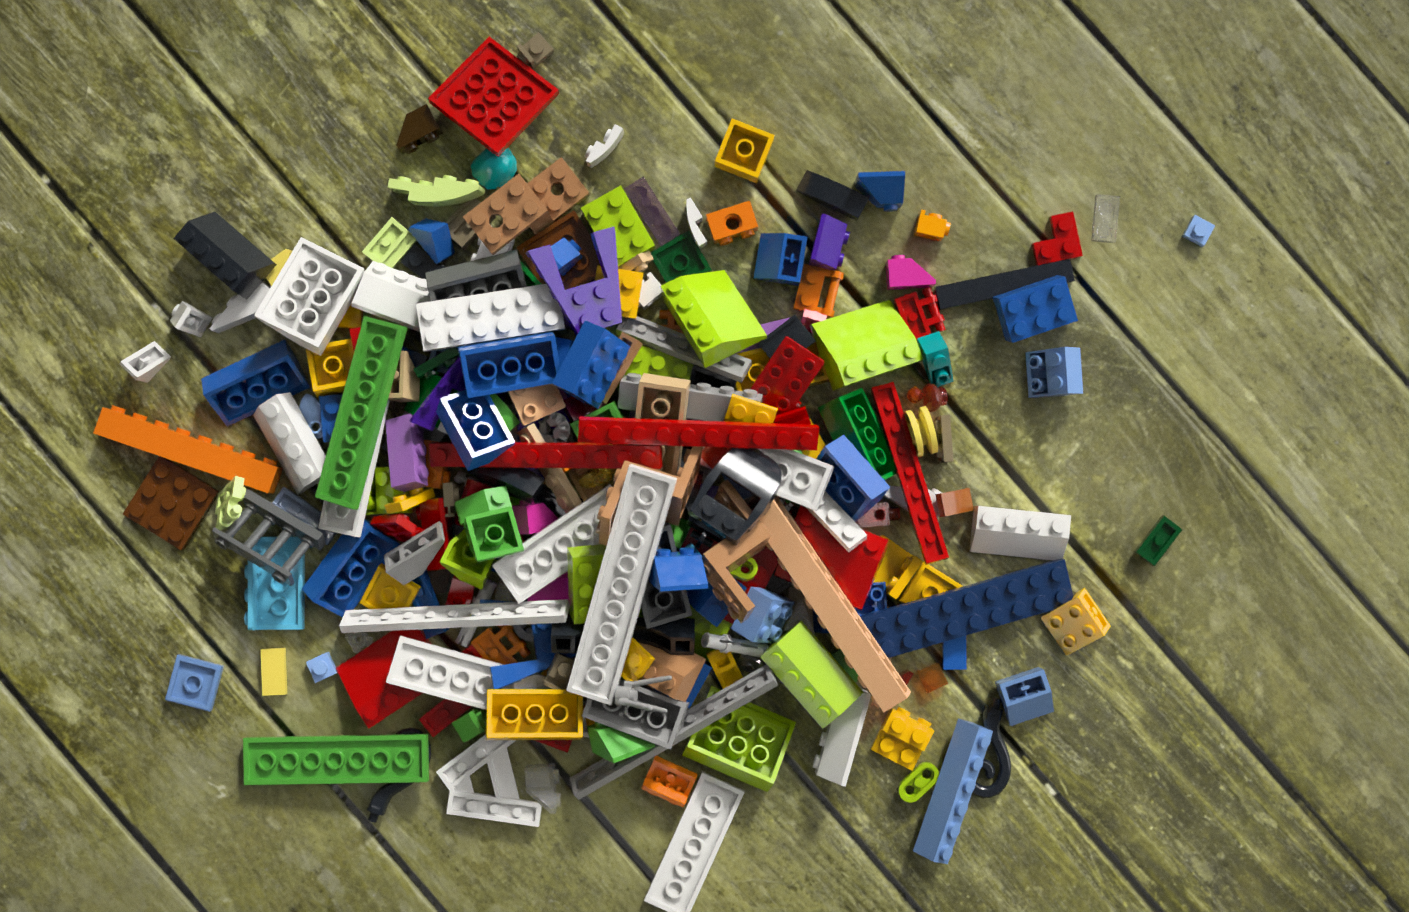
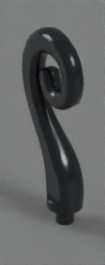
M992 697L990 705H985L983 727L993 731L990 744L998 758L999 772L996 780L991 785L982 786L976 781L972 794L980 798H991L1001 793L1008 784L1011 775L1010 755L1000 732V722L1003 709L999 708L1001 699ZM984 759L981 769L985 770V775L988 779H992L995 774V767L989 760Z
M405 728L396 734L424 733L416 728ZM428 739L429 763H430V760H431V752H432V751H431V744H430V741H429V739ZM414 782L386 783L381 786L368 804L367 810L370 812L368 820L377 823L379 815L383 816L392 797Z

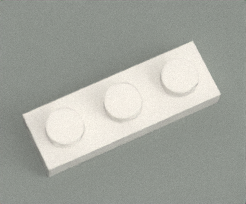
M826 491L823 494L817 511L807 508L848 552L867 539V534Z

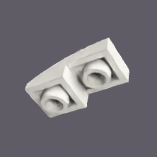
M615 124L612 130H607L603 139L606 142L605 145L596 141L594 146H589L585 154L587 166L591 168L596 166L615 149L624 135L622 127Z

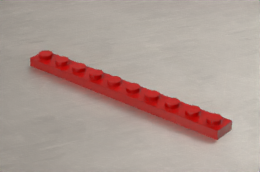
M579 416L578 443L817 450L819 426L809 424Z
M452 442L429 443L430 467H465ZM515 442L512 447L493 461L480 467L621 469L626 460L652 469H661L662 445Z

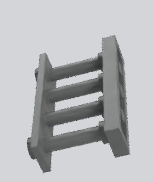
M247 489L243 498L245 509L241 512L240 517L230 525L225 533L215 527L212 530L215 543L224 550L227 548L272 574L273 579L278 583L283 584L285 582L292 587L294 580L290 571L309 548L315 547L321 551L326 544L324 535ZM258 513L263 516L264 520L244 544L233 538L252 514ZM276 524L282 528L283 531L263 555L252 550L271 525L274 526ZM295 535L301 539V544L283 566L280 567L272 562L271 559L289 537Z

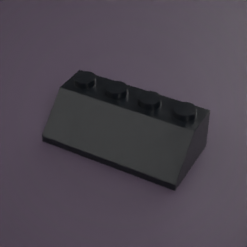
M216 212L189 220L173 238L232 291L246 300L277 265Z

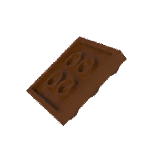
M574 210L516 247L534 276L541 284H546L543 278H540L536 271V266L531 258H528L526 252L546 245L552 246L564 237L568 242L571 239L574 240L581 248L579 253L582 258L563 277L560 275L565 290L594 281L597 265L600 266L591 235Z
M159 456L123 515L179 550H184L220 491L169 459Z

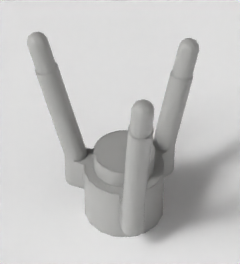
M672 676L624 681V686H617L615 704L667 713L668 710L665 708L638 702V691L634 690L633 687L669 681L672 679Z

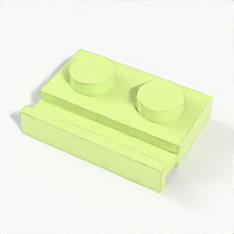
M391 217L362 252L372 261L383 263L394 269L417 240L405 227Z

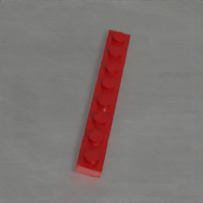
M890 382L872 387L871 393L925 565L946 560L949 558L915 447L912 443L895 384Z

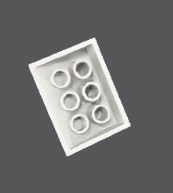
M301 237L254 317L298 345L321 356L354 299L365 272L364 268Z

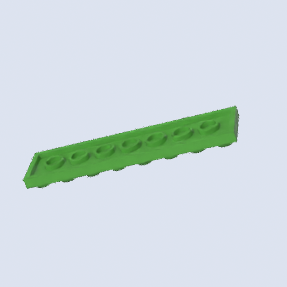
M364 316L317 487L316 498L358 510L408 327Z
M428 734L243 738L244 785L428 782Z

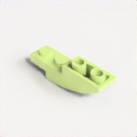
M443 175V178L435 177L434 184L424 180L414 183L411 182V179L398 176V179L389 178L388 182L389 189L396 193L407 194L408 201L419 206H451L473 200L485 193V189L479 185L478 181L465 179V182L457 181L456 177Z

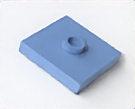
M178 654L165 700L209 712L212 711L224 666Z

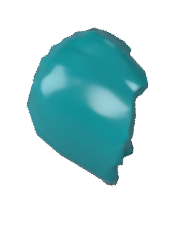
M486 148L475 157L470 167L473 177L479 181L481 186L489 190L497 187L501 188L514 177L517 171V160L509 148L499 157Z

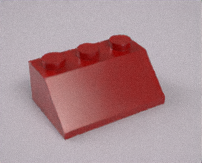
M444 498L431 499L420 503L419 507H416L418 521L421 520L423 529H427L440 521L443 525L445 542L428 565L427 571L446 569L440 564V560L453 539L451 526L453 525V517H445V514H448V507H444Z

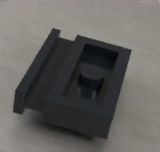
M793 315L767 335L766 339L758 342V345L770 359L786 336L806 349L815 342V339L799 321L797 316Z

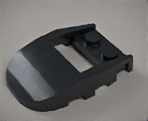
M732 448L709 472L688 514L737 545L740 542V538L747 531L750 532L761 517L770 509V505L781 485L782 474L780 467L772 458L756 448ZM720 473L761 499L747 520H744L706 495Z

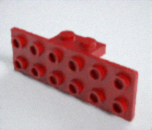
M786 336L750 389L756 390L757 394H763V404L778 408L776 415L798 409L802 403L799 401L824 365V360Z

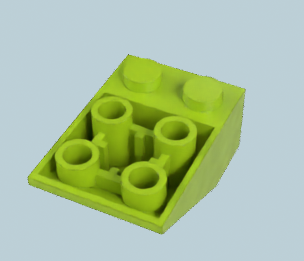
M389 467L375 468L365 515L387 514L384 505L392 502V497L403 493L409 494V491L403 492L391 488ZM411 507L405 511L390 514L413 513V509Z

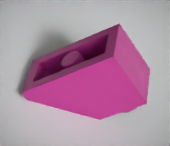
M894 255L885 263L887 290L932 288L936 285V279L912 258H905V255Z
M519 500L520 504L512 506L520 534L538 533L558 519L544 503H534L533 501L532 504H529L524 500Z

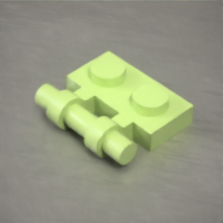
M235 476L218 493L215 514L218 516L215 526L220 531L228 529L233 521H236L241 515L242 507L238 505V502L243 500L246 488L243 487L244 478Z

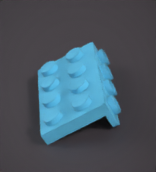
M261 537L252 550L263 555L277 537ZM289 537L271 561L282 567L301 544V539ZM305 554L290 571L294 580L292 587L285 582L283 584L278 583L273 579L272 574L248 561V565L245 566V578L248 579V588L245 589L244 594L245 602H248V611L245 612L244 622L245 625H248V630L305 629V592L302 590V587L305 585Z

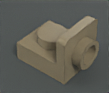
M539 32L523 46L521 44L516 46L519 52L518 58L526 65L529 64L533 69L554 52L553 48Z

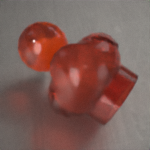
M926 384L922 390L914 386L907 393V398L910 402L918 403L922 400L929 412L937 411L940 406L946 405L948 400L946 389L944 387L938 388L934 384Z

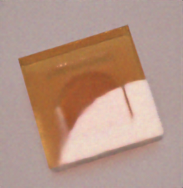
M938 662L916 671L926 693L948 684Z

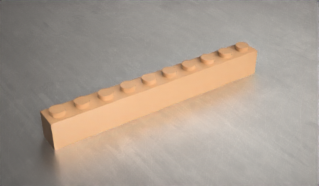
M776 496L768 512L760 519L761 523L771 534L766 546L771 551L774 550L778 556L777 561L781 568L789 572L792 577V584L797 590L800 589L805 596L804 601L811 610L814 609L818 615L819 624L822 628H827L832 636L831 641L834 646L842 650L847 665L851 669L854 668L859 675L858 680L862 687L867 688L871 693L874 705L877 708H881L883 712L888 711L907 699L911 691L779 497Z

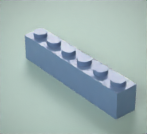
M958 718L913 852L933 862L948 864L957 836L960 833V827L967 812L972 792L975 789L976 780L983 765L987 748L991 742L992 730Z

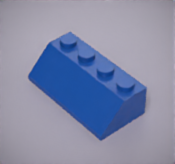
M552 331L458 347L468 398L552 384L560 369L556 339Z
M282 340L201 379L203 395L226 426L253 415L259 405L276 394L290 392L293 396L310 388L300 363L286 340Z
M364 519L361 537L342 534L302 587V590L312 602L341 617L344 616L346 610H354L360 602L378 566L381 563L385 565L384 555L401 545L391 536H387L371 526V522Z

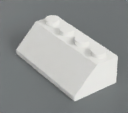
M373 261L362 276L351 306L420 332L416 304L431 302V298L427 289L426 279H420L404 271H399L383 263Z
M290 392L276 394L259 405L253 416L297 495H300L319 483L326 455Z
M974 506L969 552L1045 560L1063 559L1069 540L1071 515Z
M862 689L863 694L838 718L828 724L827 731L822 732L819 741L822 749L820 755H815L813 768H816L815 773L817 776L845 787L871 698V694Z

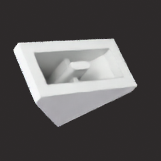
M154 341L122 360L120 365L136 380L148 383L170 360L171 356Z

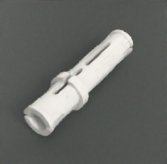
M487 579L483 589H479L477 596L473 597V604H480V599L490 600L498 584L492 583L491 580ZM462 627L455 642L457 644L461 643V646L469 647L477 627Z
M706 632L701 639V644L704 648L718 649L721 653L734 652L760 658L769 647L765 643L736 639L727 634L720 636Z

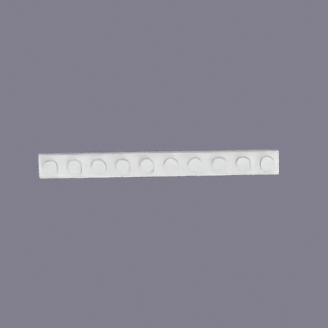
M568 599L524 601L520 604L518 602L346 610L339 627L342 633L566 623L570 604Z

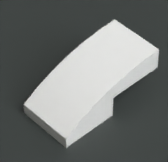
M689 198L686 200L688 224L692 237L699 249L707 245V240L697 224L703 221V217L692 199Z

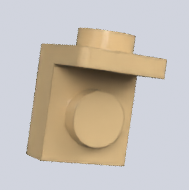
M650 251L641 253L618 268L642 272L648 268L647 264L654 260Z

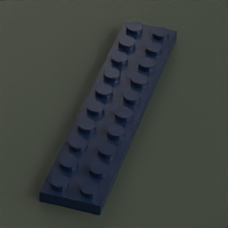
M1061 558L862 615L860 618L885 655L890 658L1055 610L1072 600L1073 592L1065 559Z

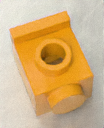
M920 210L914 236L935 241H941L944 236H948L951 223L947 222L946 219H942V215L936 213L925 215L926 210Z

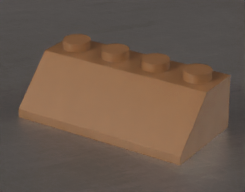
M639 643L655 658L639 680L670 675L672 679L669 681L647 685L673 699L686 702L706 659L696 653L694 655H670L659 648Z

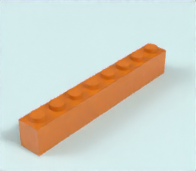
M112 405L111 409L102 407L93 432L96 435L230 481L235 476L244 478L245 486L265 493H275L283 470L282 467L277 466L278 461L264 457L263 461L256 459L255 453L242 450V453L233 451L234 446L221 442L220 446L212 443L213 439L202 435H199L198 438L190 436L191 431L177 427L176 431L169 429V424L162 421L148 422L146 421L147 416L135 412L133 416L125 414L126 409Z

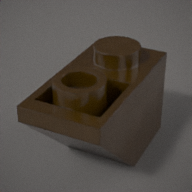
M427 104L406 114L396 144L402 154H411L419 149L418 146L425 142L428 144L439 139V135L443 134Z

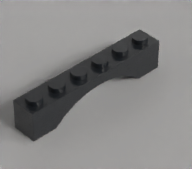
M567 616L566 623H552V653H577L585 623L574 624L571 616ZM638 617L632 637L638 643L651 645L670 655H694L695 618H682L647 629L644 618Z

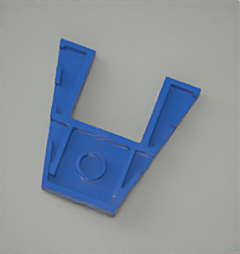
M480 599V604H484V603H504V602H509V601ZM552 623L531 624L536 660L490 667L493 689H501L508 685H513L529 676L537 675L550 667L556 654L552 653L551 649ZM561 653V654L566 655V656L571 657V658L574 659V658L576 657V654H577V653Z

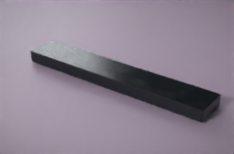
M1066 259L935 287L939 310L990 300L994 296L1056 275L1065 276L1067 283L1074 282L1075 279L1071 260Z

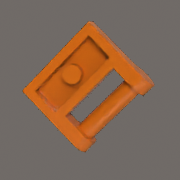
M804 264L793 309L803 312L805 309L817 311L820 314L827 315L828 318H833L835 314L833 308L839 283L843 280L844 273ZM826 277L830 278L831 282L825 306L821 308L817 306L824 278Z

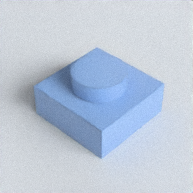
M1194 215L1182 237L1203 247L1215 225Z
M329 652L306 662L315 683L338 673Z

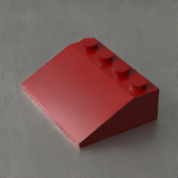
M800 506L794 521L851 605L862 611L887 551L888 539L863 530L867 534V539L848 552L807 508ZM778 563L775 576L791 582L792 577L789 572L782 569Z
M423 630L391 631L336 667L357 712L368 729L423 694L419 691L386 683L399 637L403 636L431 644L429 639H426Z

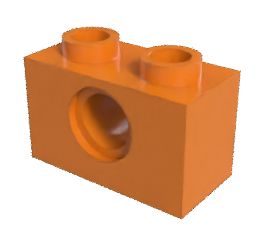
M750 201L706 214V221L714 244L719 243L720 246L732 243L733 238L739 236L742 239L755 235L754 232L758 231V224ZM729 220H736L739 223V227L735 230H730L727 228L726 223Z

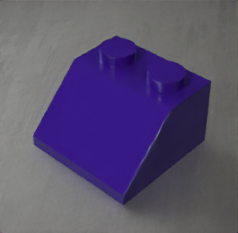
M826 214L821 215L808 265L829 270H836L837 267L842 266L844 254L840 252L842 244L847 245L850 234L849 231H846V223Z

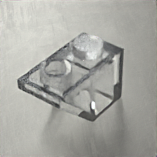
M555 763L527 765L525 767L526 792L550 814H556L557 807H561V793L556 791V784L560 783L559 769H555Z

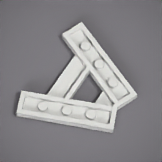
M485 734L436 771L450 790L446 814L539 827L543 802L519 798L507 747L516 740H486ZM486 763L488 764L495 795L474 793L470 775Z

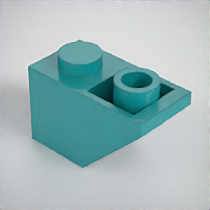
M940 332L917 338L923 357L922 362L931 388L954 382L948 346Z

